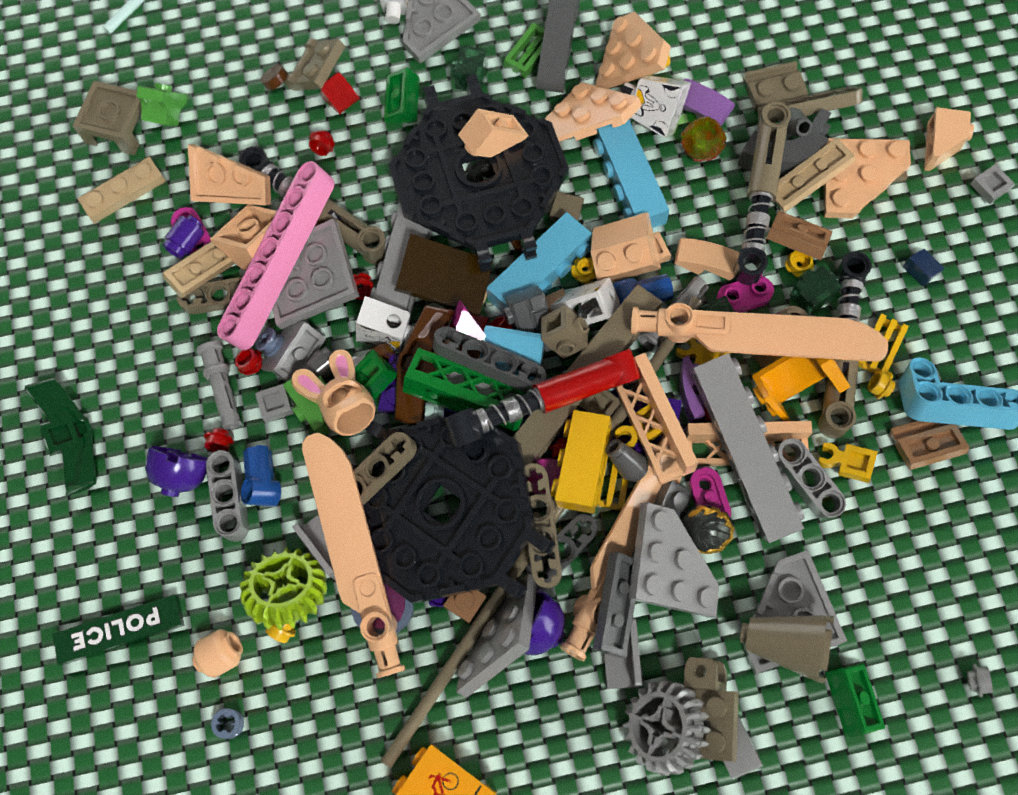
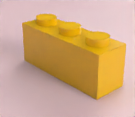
M573 410L572 420H566L564 437L568 439L566 448H561L559 451L557 466L561 467L559 479L554 478L551 489V497H555L557 507L595 514L606 458L605 450L609 443L612 428L611 416Z

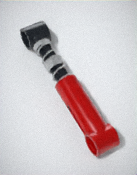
M630 348L568 373L533 385V390H528L525 395L520 396L516 394L515 397L512 396L501 400L500 404L496 406L490 404L489 408L485 410L482 408L478 410L469 408L445 417L443 421L453 448H457L483 438L484 433L489 432L490 428L494 430V426L504 423L506 425L507 421L509 423L518 421L523 418V415L528 413L532 416V412L536 410L541 411L543 414L552 412L589 396L641 378Z

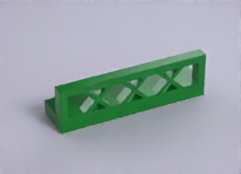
M421 348L417 349L404 376L403 384L404 393L454 412L464 411L469 408L474 410L482 408L485 410L489 408L490 404L495 406L500 404V401L504 399L503 396L509 394L522 396L527 394ZM422 359L432 363L436 371L427 374L416 369ZM453 372L462 374L465 382L453 384L448 381L446 375ZM486 383L491 386L494 393L488 395L480 394L477 392L475 385ZM523 418L511 423L507 421L506 425L502 423L495 427L515 434L519 430Z

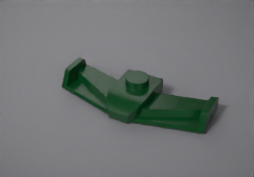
M56 378L25 385L26 392L50 422L40 426V432L49 456L62 453L66 496L90 489L97 483L92 441L93 429L89 419L84 417Z

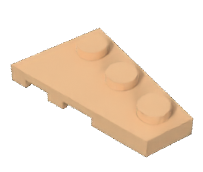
M188 144L191 201L250 205L271 204L269 175L195 144Z

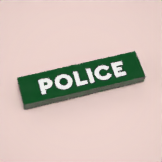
M174 594L53 633L52 637L57 664L63 666L185 626L178 596Z

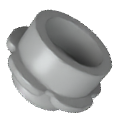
M973 664L972 671H966L969 690L976 691L979 697H983V694L992 693V681L988 667H977V664Z

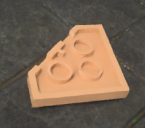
M636 12L618 17L612 24L611 34L605 48V54L595 85L610 89L665 70L671 46Z
M580 82L555 106L554 110L545 119L552 122L559 143L575 137L577 141L597 134V129L612 124L613 128L624 125L642 104L637 96Z
M829 138L827 144L833 141L835 138ZM839 139L855 155L856 161L823 185L824 218L853 219L870 201L875 200L904 171H908L911 165L910 140Z

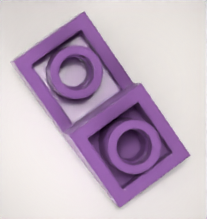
M685 78L683 81L691 82L683 109L695 113L700 121L721 127L735 107L734 102L709 87Z
M689 356L683 358L680 367V396L689 423L702 422L705 415V404L699 393L695 394L699 390L690 372V369L698 366V364H693Z

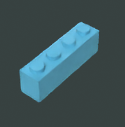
M630 120L624 125L613 128L612 124L598 128L596 139L593 140V146L598 156L601 155L604 160L603 169L606 177L611 178L613 181L615 199L617 202H622L624 219L648 212L652 228L667 224L670 210Z
M566 212L536 240L537 258L526 261L524 254L520 255L486 288L488 300L503 313V308L507 307L505 298L508 295L522 292L533 286H538L546 295L551 289L552 283L558 277L563 278L570 271L571 264L577 258L581 259L591 250L592 233Z

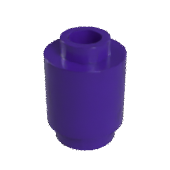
M190 215L187 218L180 216L164 237L165 242L162 246L179 259H182L184 255H189L204 235V231L201 229L202 223Z

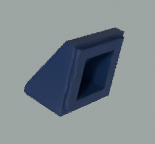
M925 249L912 255L902 266L922 287L945 269Z

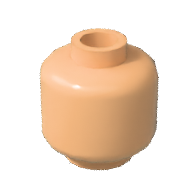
M222 629L216 630L196 642L193 649V665L198 672L204 673L208 677H218L239 664L243 652L242 643L235 633Z

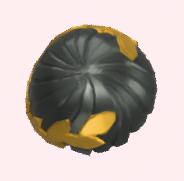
M697 505L688 511L682 519V524L698 551L702 554L721 552L734 539L735 527L731 517H729L727 512H721L720 509L712 505Z

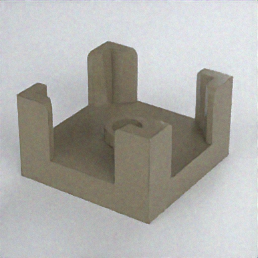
M93 81L72 125L85 144L97 146L98 143L94 136L115 141L123 153L135 156L139 142L132 132L142 112L141 102L136 97L137 91Z

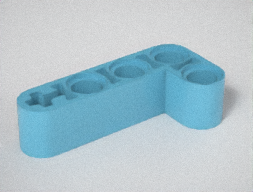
M921 357L911 360L898 381L904 411L914 420L1013 430L1018 427V390L940 382L935 365Z

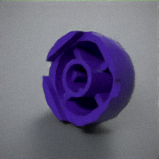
M152 446L149 447L146 457L145 470L147 478L153 485L161 488V494L179 497L180 492H190L198 488L204 481L207 474L206 462L208 458L192 452L191 455L183 453L179 449Z
M540 588L536 590L529 650L524 653L526 655L536 656L543 654L551 648L557 647L564 637V612L559 602Z

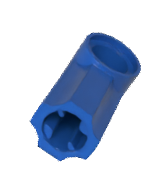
M667 274L640 281L628 278L613 285L620 305L637 285L642 286L663 302L673 300L674 297L673 285Z
M264 445L247 447L243 452L245 480L241 488V500L245 505L275 507L280 501L281 484L278 480H274L271 450L268 449V446Z

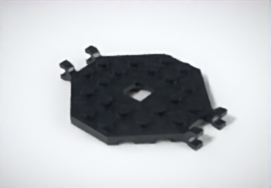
M477 75L466 77L468 85V95L439 102L434 85L423 88L427 107L423 112V118L417 127L414 126L403 142L402 149L397 156L391 159L388 165L404 218L474 250L482 273L492 270V257L488 249L489 247L520 239L525 260L537 258V244L533 237V232L568 176L569 167L552 122L543 118L538 120L527 115L526 111L507 102L504 105L493 100L491 95L482 92ZM483 109L514 115L528 134V137L490 158L473 156L468 153L464 147V142L458 134L476 110ZM489 158L495 176L492 179L477 183L468 181L462 164Z
M437 417L417 422L414 426L402 429L398 427L390 430L372 420L365 430L381 440L376 449L390 435L396 432H402L414 439L417 446L414 457L363 505L383 582L410 603L415 604L499 586L511 596L521 599L528 588L507 574L529 542L540 551L550 555L556 546L554 542L536 531L521 443L494 426V430L490 428L489 432L484 433L483 438L453 448L443 418ZM402 442L397 444L398 452L403 453L405 450L403 448L404 443ZM387 453L385 457L394 462V459L390 458L391 455ZM378 461L373 465L372 474L374 477L383 474L385 470L383 461ZM351 464L354 471L357 468V466ZM357 482L359 493L361 494L363 490L362 484ZM440 486H443L460 498V506L446 525L441 524L424 512Z

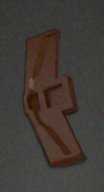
M425 305L403 350L399 353L396 364L395 421L409 425H416L417 422L424 421L425 400L403 392L404 376L418 348L436 354L432 347L435 331L438 328L448 326L451 318L456 313L455 311ZM422 359L416 369L427 374L436 371L432 363Z

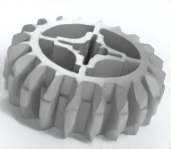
M663 680L660 683H649L648 688L638 689L639 697L630 699L633 709L625 710L626 714L630 716L629 722L622 724L625 728L629 729V734L623 739L627 742H632L628 752L632 755H637L636 763L646 766V770L649 772L667 776L670 774L684 773V769L695 767L693 759L699 760L703 758L699 748L709 745L703 739V735L711 731L703 724V721L709 717L706 712H700L704 703L699 699H695L696 693L686 689L681 683L675 682L673 684L671 681ZM680 740L675 749L669 753L670 749L674 748L675 743Z

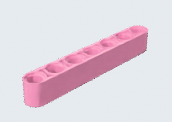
M306 162L299 168L217 328L218 336L240 350H247L256 342L334 188V179L315 162Z

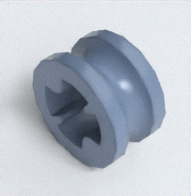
M268 328L258 337L255 348L258 351H263L266 357H271L281 348L284 337L276 334L273 328Z
M229 708L218 711L211 721L213 733L222 739L237 737L244 727L242 714L237 710ZM224 716L226 718L234 717L235 723H231V725H234L232 731L221 729V725L224 724L221 720Z

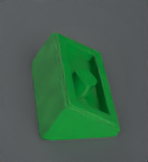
M408 67L387 75L385 123L417 122L420 78Z
M374 349L355 366L356 381L369 391L373 400L397 377L395 369Z
M864 663L826 673L834 703L847 738L865 735L886 728Z

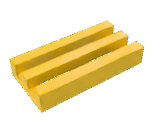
M882 313L878 317L873 329L880 332L882 326L887 327L884 334L887 341H889L893 331L897 332V335L881 369L877 368L879 361L871 362V364L859 361L858 367L873 374L879 370L886 374L888 373L909 327L904 323L902 326L897 324L898 321L893 318L892 320L886 319L887 316Z
M606 454L596 506L621 511L625 504L629 480L622 478L618 503H613L618 473L614 464L612 465L606 501L600 500L608 459Z

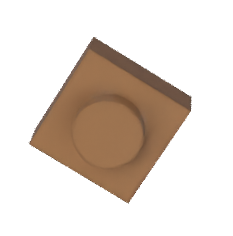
M478 590L448 597L443 607L468 624H471L486 601L487 596Z

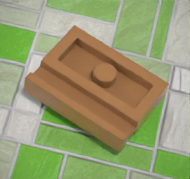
M778 211L766 239L821 260L833 231Z
M915 421L891 428L889 433L890 438L894 439L895 447L909 470L967 454L970 448L956 424Z

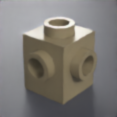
M566 305L541 317V341L563 359L588 347L589 327L587 322Z

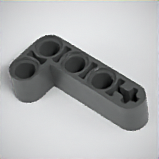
M549 0L537 74V90L564 92L580 0Z

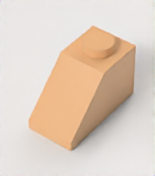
M939 107L935 109L927 123L925 171L932 170L959 152L966 141H970L974 131V124H970L971 112Z
M477 109L458 134L464 142V147L468 153L473 156L490 158L528 137V134L514 115Z

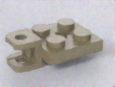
M690 657L685 664L684 686L686 689L696 693L695 699H699L704 703L700 712H706L709 715L706 720L711 723L709 728L711 731L703 735V739L709 745L699 748L703 755V758L700 759L737 762L739 692L726 691L727 671L723 662L715 661L711 658ZM680 740L675 743L674 748L670 749L669 753L675 749Z

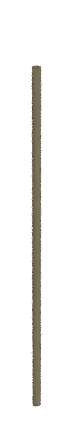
M692 297L688 306L692 310H699L703 302L697 297ZM679 321L675 322V324L681 325L684 324V322ZM665 337L650 360L655 374L676 344L667 337ZM638 379L636 380L630 391L636 393L639 387ZM628 397L630 403H632L633 398ZM622 403L611 417L612 428L609 442L613 438L615 431L628 416ZM557 505L554 517L555 523L565 509L559 508ZM546 532L540 533L545 537L548 535ZM528 543L507 574L515 580H518L530 562ZM498 586L382 757L381 762L386 766L392 768L481 635L485 625L491 620L505 599L506 591Z

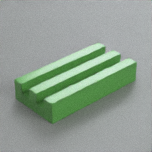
M532 23L505 57L504 67L508 69L512 67L513 72H521V76L527 78L540 61L541 42L543 41L545 28ZM538 33L539 35L536 37L533 43H531L528 46L525 53L518 60V62H516V58L520 55V53L527 46V44L534 37V35Z

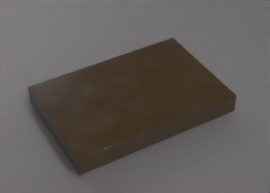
M410 234L394 291L453 310L456 309L459 300H461L471 315L478 317L481 312L491 270L481 273L476 255Z

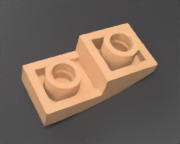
M681 238L678 241L674 264L698 275L707 270L730 281L735 277L733 269L739 252L712 242Z

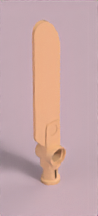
M674 303L668 308H659L658 311L639 310V307H633L632 334L656 332L658 336H665L675 343H684L690 338H696L704 347L713 352L875 362L885 358L888 351L887 339L877 330L862 322L846 318L692 310L690 306L684 303ZM679 321L684 322V324L677 325L674 323Z
M313 433L304 439L302 452L340 598L345 605L361 614L360 631L368 642L369 650L375 654L379 670L376 673L377 678L404 671L405 666L401 665L396 645L399 643L396 634L397 621L395 616L391 614L351 462L344 450L331 438L320 433ZM377 617L381 618L385 624V630L382 635L377 634L373 629V623Z
M664 435L658 443V446L662 447V444L664 442ZM667 443L665 449L671 450ZM654 451L656 458L658 457L659 452ZM664 454L662 455L659 465L664 475L680 469L676 459ZM649 461L647 463L648 471L646 475L637 481L591 564V590L587 595H582L576 600L574 605L575 618L572 621L574 627L567 640L561 642L559 646L562 651L577 660L585 661V652L595 637L609 553L619 552L629 557L632 556L636 545L640 505L647 502L654 504L661 488ZM682 477L675 479L673 481L677 484H680Z

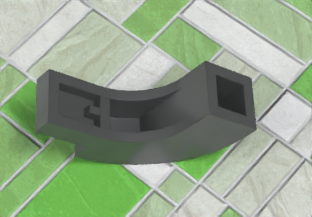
M821 108L812 122V131L807 136L785 140L780 177H784L826 146L829 140L826 135L831 127L827 122L831 112ZM757 130L753 132L743 148L738 162V166L750 172ZM769 141L767 157H770L772 141Z

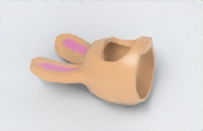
M340 349L330 355L329 365L335 379L326 385L308 369H299L293 373L291 379L293 388L296 392L319 406L325 423L336 434L351 436L360 433L374 419L376 411L375 402L369 391L356 381L354 360L348 351Z

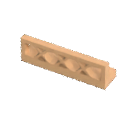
M646 353L634 357L641 378L638 379L639 387L636 393L623 388L622 385L615 387L653 471L660 485L695 472L698 461ZM641 390H643L645 396L640 394ZM628 397L633 398L632 403H630ZM637 400L650 404L652 412L649 420L636 415L634 407ZM654 415H655V417H656L658 423L652 421L653 418H654ZM640 423L646 425L645 430H643ZM650 427L663 432L665 439L662 447L648 441L646 435ZM667 443L671 450L665 449ZM653 450L656 451V452H659L657 458H656V456H655ZM664 454L676 459L680 469L664 475L659 465L662 455Z
M811 421L764 422L767 428L764 436L768 445L773 444L775 447L776 444L774 442L795 438L800 440L809 450L808 438L813 433ZM713 423L687 424L684 434L691 448L692 443H704L712 450L707 458H696L698 461L697 466H731L727 456L720 450L723 446ZM782 450L783 457L787 461L793 462L795 457H790ZM716 454V455H718L720 458H712V457Z

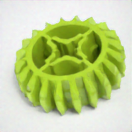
M286 547L284 552L280 554L273 550L270 557L261 555V562H251L252 571L244 572L245 581L240 583V590L242 592L240 593V600L246 614L252 617L257 625L263 623L264 627L268 630L274 624L281 631L285 624H289L294 629L298 620L307 623V614L317 615V606L324 605L323 595L327 594V578L325 572L322 571L321 565L317 560H314L310 553L303 555L299 548L293 553ZM299 575L307 579V584L300 583V580H298ZM262 592L267 593L268 597H270L267 602L260 598Z

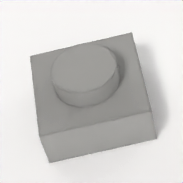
M995 164L974 178L970 185L991 204L1010 191L1015 183Z
M283 384L255 393L262 419L265 423L294 414L291 409L292 405L288 392L283 387Z

